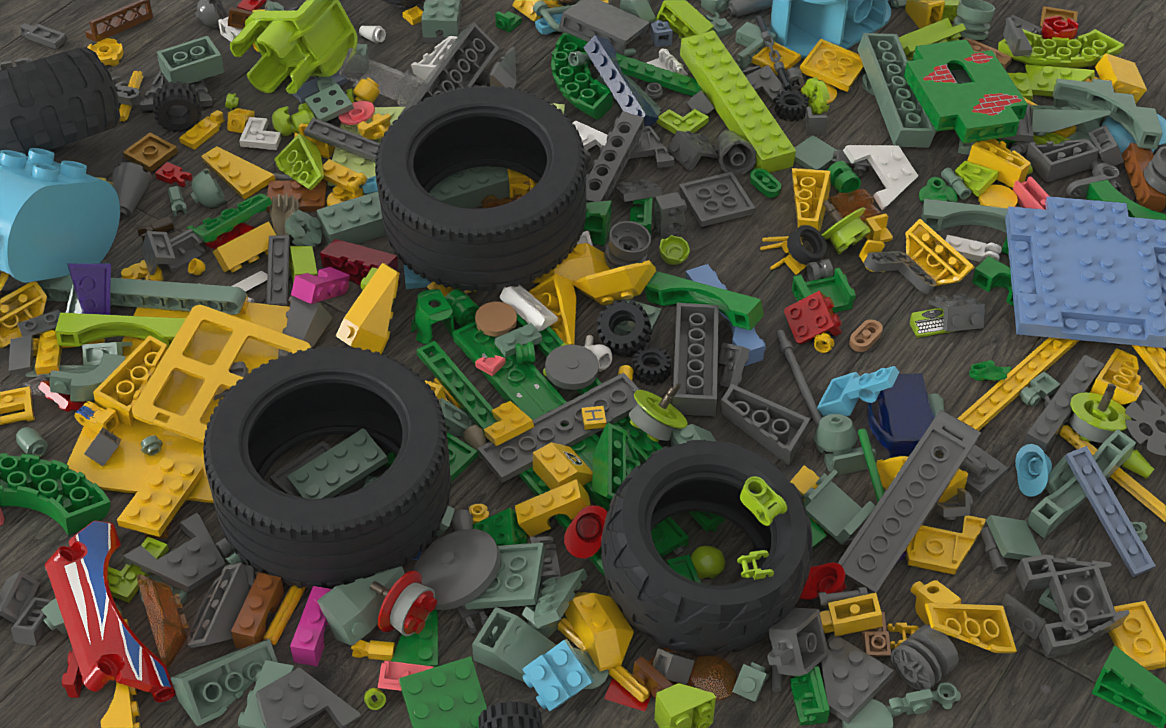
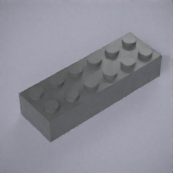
M677 303L673 387L678 383L681 387L672 399V406L679 410L682 415L715 416L717 403L719 305Z

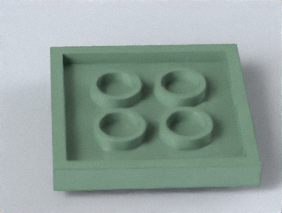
M544 543L498 546L501 552V564L494 581L481 595L465 604L466 609L536 605L546 549Z

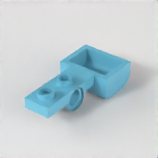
M895 366L886 369L881 368L870 374L865 373L861 376L857 372L834 378L831 380L817 409L823 416L830 414L850 416L859 397L868 403L875 402L881 390L893 387L899 371Z

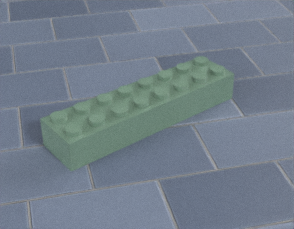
M863 33L857 50L893 145L929 148L936 130L904 78L908 60L897 34Z

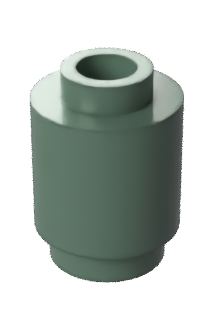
M25 427L16 434L17 444L26 454L42 456L46 452L48 444L35 429Z

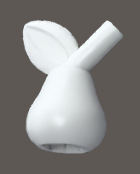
M588 335L583 347L591 350L596 355L599 362L598 372L604 371L612 362V352L605 345H593L594 337Z

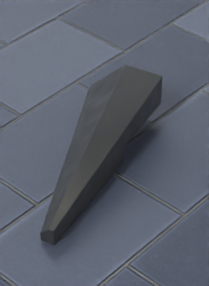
M291 296L289 298L291 303L290 310L286 312L285 316L288 318L287 326L283 329L282 333L306 341L312 348L333 318L320 303L310 304ZM279 349L278 356H286L290 352Z

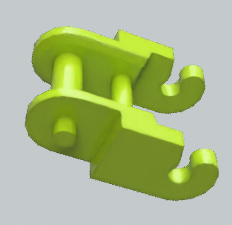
M768 551L750 552L748 556L742 555L739 557L737 562L742 564L744 570L741 573V577H753L754 580L764 579L767 574L769 577H772L774 575L772 569H758L756 560H759L762 555L763 558L768 557ZM752 562L754 569L749 570L747 563Z

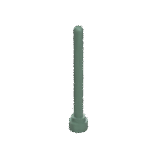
M634 48L625 49L623 56L635 55L636 50ZM580 51L571 52L568 57L571 66H580L584 61H591L588 54H583Z

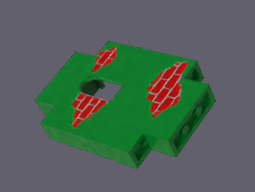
M967 39L920 45L915 47L913 61H907L904 78L936 131L955 129L962 143L1016 136L1019 122L1021 119H1024L1028 104L992 50L974 52ZM965 69L973 82L958 84L951 74V70Z

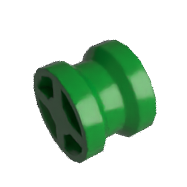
M527 342L525 345L515 344L518 365L523 364L525 361L535 362L533 342Z

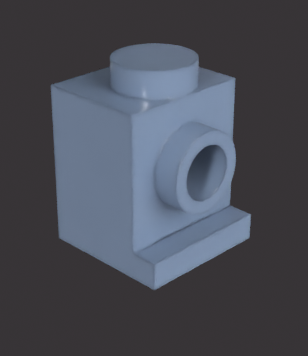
M657 20L651 23L650 36L654 46L672 45L673 31L670 29L668 21L662 22ZM659 36H665L666 39H659Z

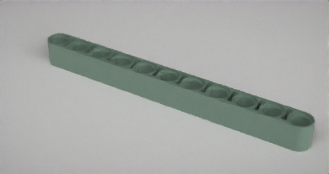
M71 275L37 281L47 296L46 300L68 302L73 283ZM111 278L110 305L191 311L196 305H204L226 314L235 315L240 313L247 297L243 289L233 286Z

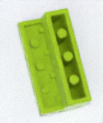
M946 18L898 38L907 60L911 61L914 57L916 46L957 41L961 37L960 34L966 28L963 23L952 27L949 19Z

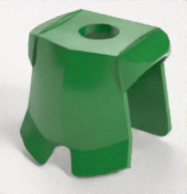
M432 289L418 294L415 316L411 324V332L417 330L416 340L424 344L431 343L433 337L432 324L439 321L443 322L449 334L453 337V309L441 290ZM432 301H438L437 307L435 308L429 306V303Z

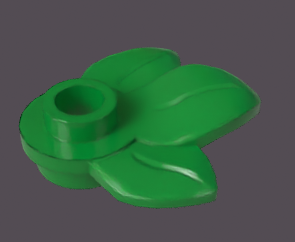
M939 177L930 178L926 186L921 188L919 192L921 202H924V199L957 203L958 200L955 190L947 186L944 180Z
M993 360L973 364L969 371V376L976 381L986 379L993 381L1003 380L1007 378V374L1011 371V366L998 367L995 366Z

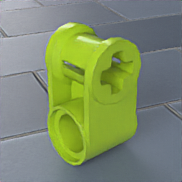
M755 476L746 480L740 493V500L756 516L759 522L768 526L778 514H784L787 511L785 501L763 479Z

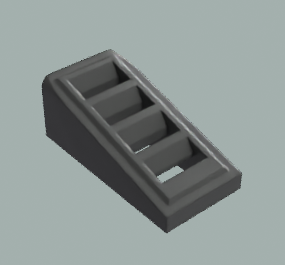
M37 597L32 599L11 628L14 642L33 646L38 643L47 624L43 621L46 615L41 610H36V608L42 609L52 600Z

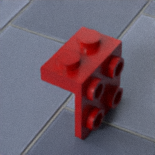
M817 291L784 309L785 316L798 344H803L826 331H829L834 336L842 333L840 329L842 322L839 316L834 314L832 310L834 303L829 296L826 297L822 292Z

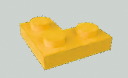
M509 401L492 410L493 417L498 422L485 428L484 433L495 446H498L534 428V424L529 416Z

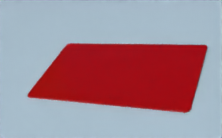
M612 679L604 699L645 712L652 694L650 693V696L644 702H641L615 679Z

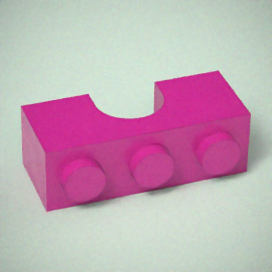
M332 267L320 269L317 276L309 273L296 275L291 295L310 304L344 295L349 288L350 275Z
M313 586L290 645L295 663L318 666L325 647V628L329 624L317 600L332 589Z

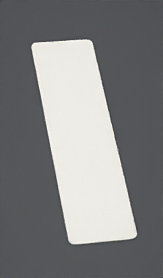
M260 271L238 282L233 287H239L247 291L266 281L268 274Z

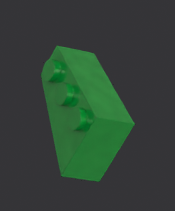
M612 201L587 203L583 232H589L593 244L605 246L611 226Z

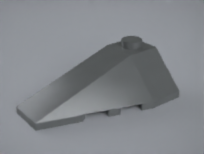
M511 46L505 53V57H501L500 62H496L490 73V86L495 85V87L504 86V88L512 87V89H517L515 47Z

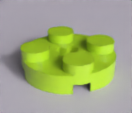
M818 77L808 79L805 87H802V94H806V97H808V107H811L812 114L827 112L830 105H827L830 95L823 80L818 81Z

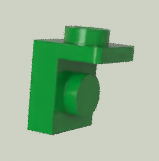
M499 11L495 13L496 27L508 33L522 23V17L509 11L505 14Z

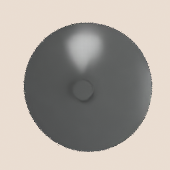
M477 529L458 530L441 537L431 544L419 557L413 570L421 574L422 585L435 591V599H437L436 610L454 609L471 602L491 585L500 568L501 552L494 539L488 533Z

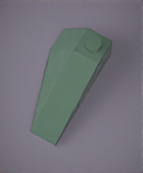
M1029 105L1034 135H1046V132H1054L1111 114V110L1108 108L1082 107L1081 110H1077V108L1069 106L1058 109V107L1049 105Z

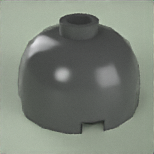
M199 0L196 12L198 21L203 22L209 28H219L218 20H223L224 15L227 14L222 1Z

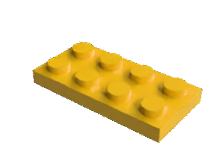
M163 457L118 517V526L160 537L204 475L203 467Z

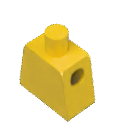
M934 580L926 585L918 581L911 587V592L916 596V614L925 625H930L925 604H961V598L939 581Z

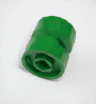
M835 162L827 170L830 171L831 184L842 197L851 196L859 189L861 180L846 162Z
M461 289L448 293L445 298L453 309V319L461 327L474 322L479 306Z

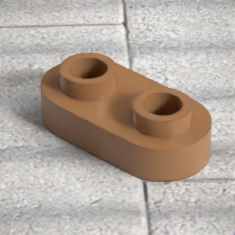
M876 320L864 321L852 333L849 342L850 347L857 352L867 351L881 337L882 324Z

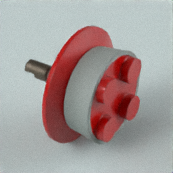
M415 570L405 573L391 589H387L376 581L370 586L372 591L385 598L378 616V627L386 633L397 629L404 636H411L414 633L419 634L423 630L430 612L437 605L435 591L422 585V576Z

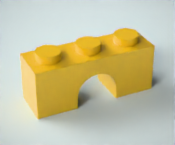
M576 479L515 505L518 524L529 537H533L551 529L549 522L551 516L565 514L573 520L583 508L591 504L588 492Z

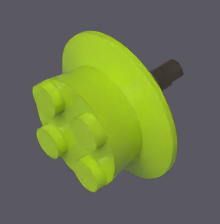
M828 200L822 203L836 222L822 236L825 240H831L838 254L847 250L851 244L853 246L871 232L869 227L860 219L866 210L864 207L842 218L838 211L835 210L834 205L830 204Z

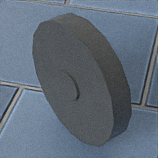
M571 344L560 346L552 350L546 358L545 372L547 378L560 388L569 390L583 389L591 385L598 376V359L591 350L583 346Z

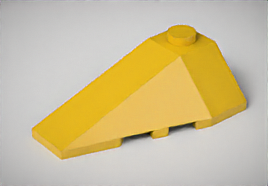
M554 274L528 292L557 316L558 321L549 327L564 343L574 345L576 315L574 285L571 279Z
M1116 348L1096 378L1090 393L1104 395L1108 384H1114L1116 389L1112 400L1120 405L1136 401L1143 390L1142 385H1139L1141 378L1137 374L1139 369L1137 357Z

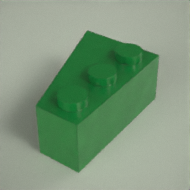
M1114 646L1101 670L1092 694L1158 728H1164L1166 724V684L1118 647Z

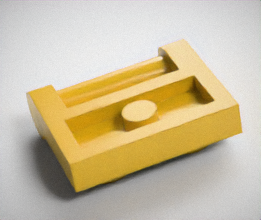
M30 386L0 392V414L25 409L24 412L0 416V425L24 420L28 422L35 420Z

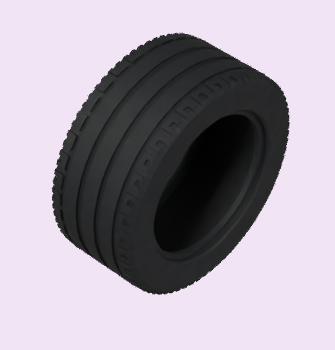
M495 85L459 87L456 90L443 91L438 95L434 94L430 98H425L424 101L417 102V105H412L409 110L404 111L403 115H399L398 119L392 122L393 125L388 127V131H385L384 137L381 138V143H379L375 159L376 183L383 225L388 242L395 255H397L399 260H402L404 265H407L408 269L413 270L417 275L420 274L421 278H427L429 282H435L437 285L442 284L446 288L452 287L454 290L458 288L461 291L469 290L470 292H474V290L483 292V290H488V292H492V290L500 291L504 287H518L520 284H527L528 281H535L537 277H543V274H548L551 269L554 270L557 264L560 265L563 259H566L568 254L572 253L573 248L577 246L585 226L587 210L584 146L579 131L576 130L572 120L568 119V116L565 113L563 114L561 109H557L556 105H551L550 101H545L544 98L537 97L536 94H529L527 91L523 92L521 89H512V87H495ZM490 166L511 169L526 175L537 183L533 189L515 201L483 209L461 208L449 205L429 194L432 188L446 177L475 167Z
M321 346L317 347V349L297 350L296 353L290 352L286 356H278V359H271L269 363L261 364L258 369L254 368L250 374H245L242 380L239 379L235 386L232 385L229 388L230 391L223 395L224 398L219 400L218 406L213 410L214 414L210 416V422L207 423V430H205L203 446L205 470L219 524L225 538L239 558L244 560L248 566H252L256 572L260 571L263 574L281 577L282 584L285 582L291 587L296 585L297 588L307 587L308 590H312L313 586L333 589L336 586L347 585L355 582L357 579H365L374 576L375 573L410 563L412 558H416L418 553L425 549V545L431 543V538L436 536L437 530L440 529L441 519L444 517L449 506L451 491L447 427L441 404L435 396V392L431 390L430 385L426 384L422 377H419L417 372H413L412 368L406 367L403 362H397V359H391L386 354L380 355V352L377 351L371 352L369 349L362 350L359 347L354 349L351 346L342 348V346L322 348ZM363 428L374 441L385 446L397 456L390 468L376 481L356 492L334 498L311 499L293 496L277 490L264 480L271 466L284 453L296 445L321 436L336 434L353 435Z

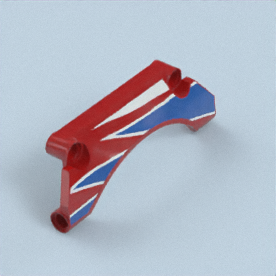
M92 521L69 540L70 547H59L45 563V569L48 573L82 675V681L93 692H99L110 680H115L117 683L151 692L156 702L170 700L176 692L166 665L129 628L116 607L109 588V560L112 554L122 546L116 528L111 522Z

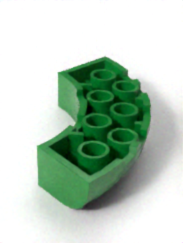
M564 32L556 42L554 51H552L551 69L556 86L561 94L579 111L594 119H601L613 106V94L608 87L596 79L593 80L589 67L593 63L592 61H584L580 66L570 65L568 60L569 54L575 51L587 54L583 47L588 42Z
M7 453L0 454V506L25 507L44 513L59 523L68 535L81 531L92 521H101L110 511L111 502L104 491L96 483L90 482L82 472L77 473L69 469V465L56 460H52V462L42 460L40 456L22 454L21 457L9 456Z

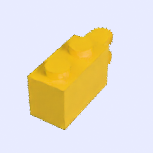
M876 593L828 603L829 610L820 612L824 633L834 632L835 637L883 627L882 612Z

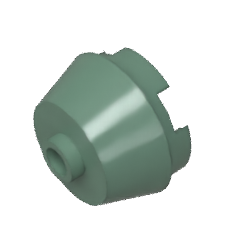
M830 414L820 420L813 439L819 452L823 453L825 450L833 452L834 456L851 453V448L857 443L858 436L850 418L840 414Z

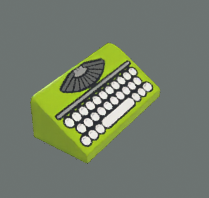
M937 308L911 314L910 325L917 338L949 333L943 330V309Z

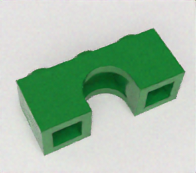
M988 256L975 268L972 283L987 292H990L995 287L1006 288L1009 290L1006 302L1014 306L1010 267Z

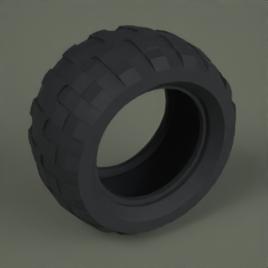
M87 47L76 48L0 72V151L11 150L28 156L30 148L49 151L118 127L121 118L118 108V94L110 72L104 63H101L96 52Z

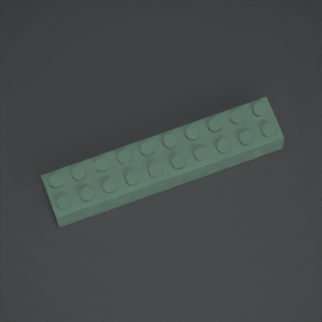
M485 166L462 170L440 181L432 188L429 194L446 204L470 209L510 197L507 168ZM378 192L316 210L318 220L321 223L320 229L328 245L335 239L359 244L386 235Z

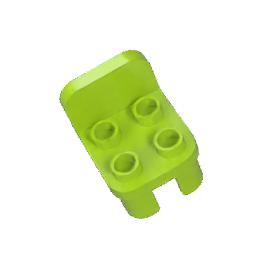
M306 0L297 11H254L245 21L244 29L230 43V50L235 57H241L254 43L262 57L247 73L250 83L261 92L272 93L287 76H290L292 82L287 86L286 91L288 94H295L310 76L329 77L337 73L356 50L358 38L339 0Z

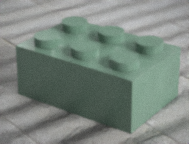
M208 36L157 52L160 70L168 82L173 81V83H177V81H181V84H190L224 73L222 56Z

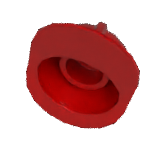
M594 505L587 506L573 519L564 535V544L572 556L586 559L593 556L599 550L607 511L604 508Z
M835 562L811 567L800 598L814 599L818 592L830 594L846 590L844 568Z

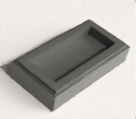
M32 335L10 339L9 372L11 376L33 371L34 339Z

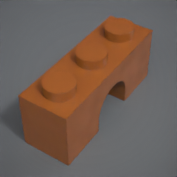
M258 572L231 630L235 648L243 649L264 640V635L267 632L266 619L268 613L277 612L284 596L281 577Z

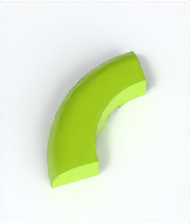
M1022 29L1032 48L1031 55L1013 56L1005 39L1000 41L998 45V51L1024 64L1076 69L1097 65L1105 53L1116 56L1124 48V44L1096 29L1072 40L1052 37V40L1042 39V35Z

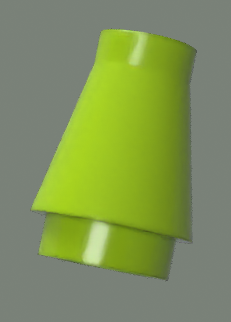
M1137 449L1132 451L1131 456L1122 465V467L1145 479L1155 470Z

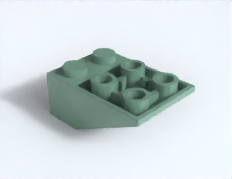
M495 607L472 644L473 660L524 682L522 676L525 673L522 669L539 656L554 648L556 644L518 616Z

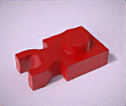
M166 162L155 172L156 179L171 185L176 182L183 188L186 186L185 180H192L191 173L183 172L181 167Z

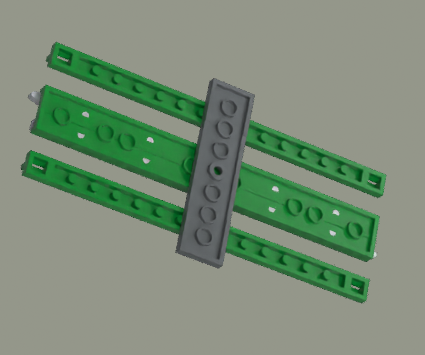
M517 314L516 324L519 327L529 324ZM475 321L453 332V341L474 365L482 357H485V359L495 358V356L504 357L495 345V338L497 337L488 336L481 329L479 331ZM548 326L544 330L539 331L542 335V342L536 344V346L547 357L552 350L560 347L564 342ZM435 341L417 349V356L479 428L483 429V432L485 428L498 422L493 417V408ZM516 353L506 357V363L493 376L479 369L506 402L511 401L533 420L534 428L498 446H495L490 441L477 448L478 455L502 483L519 475L536 496L550 491L551 489L533 470V452L551 442L571 447L593 471V453L600 439L595 433L604 428L584 430L581 410L585 407L604 406L607 424L610 423L628 432V439L643 463L652 453L662 449L656 441L647 436L646 432L634 427L629 422L631 420L629 413L637 405L634 393L640 389L625 373L604 383H601L596 378L591 385L583 389H577L581 396L566 402L532 363L525 361L523 364L518 365ZM592 481L583 485V488L588 492L593 502L608 512L611 499L593 491ZM701 511L689 512L706 532L710 530L713 533L716 532L718 525L725 522L724 517ZM565 514L553 515L565 531L573 521ZM671 517L660 522L651 531L653 543L661 558L672 551L677 555L688 546L689 537ZM601 546L593 556L588 558L605 577L601 558Z

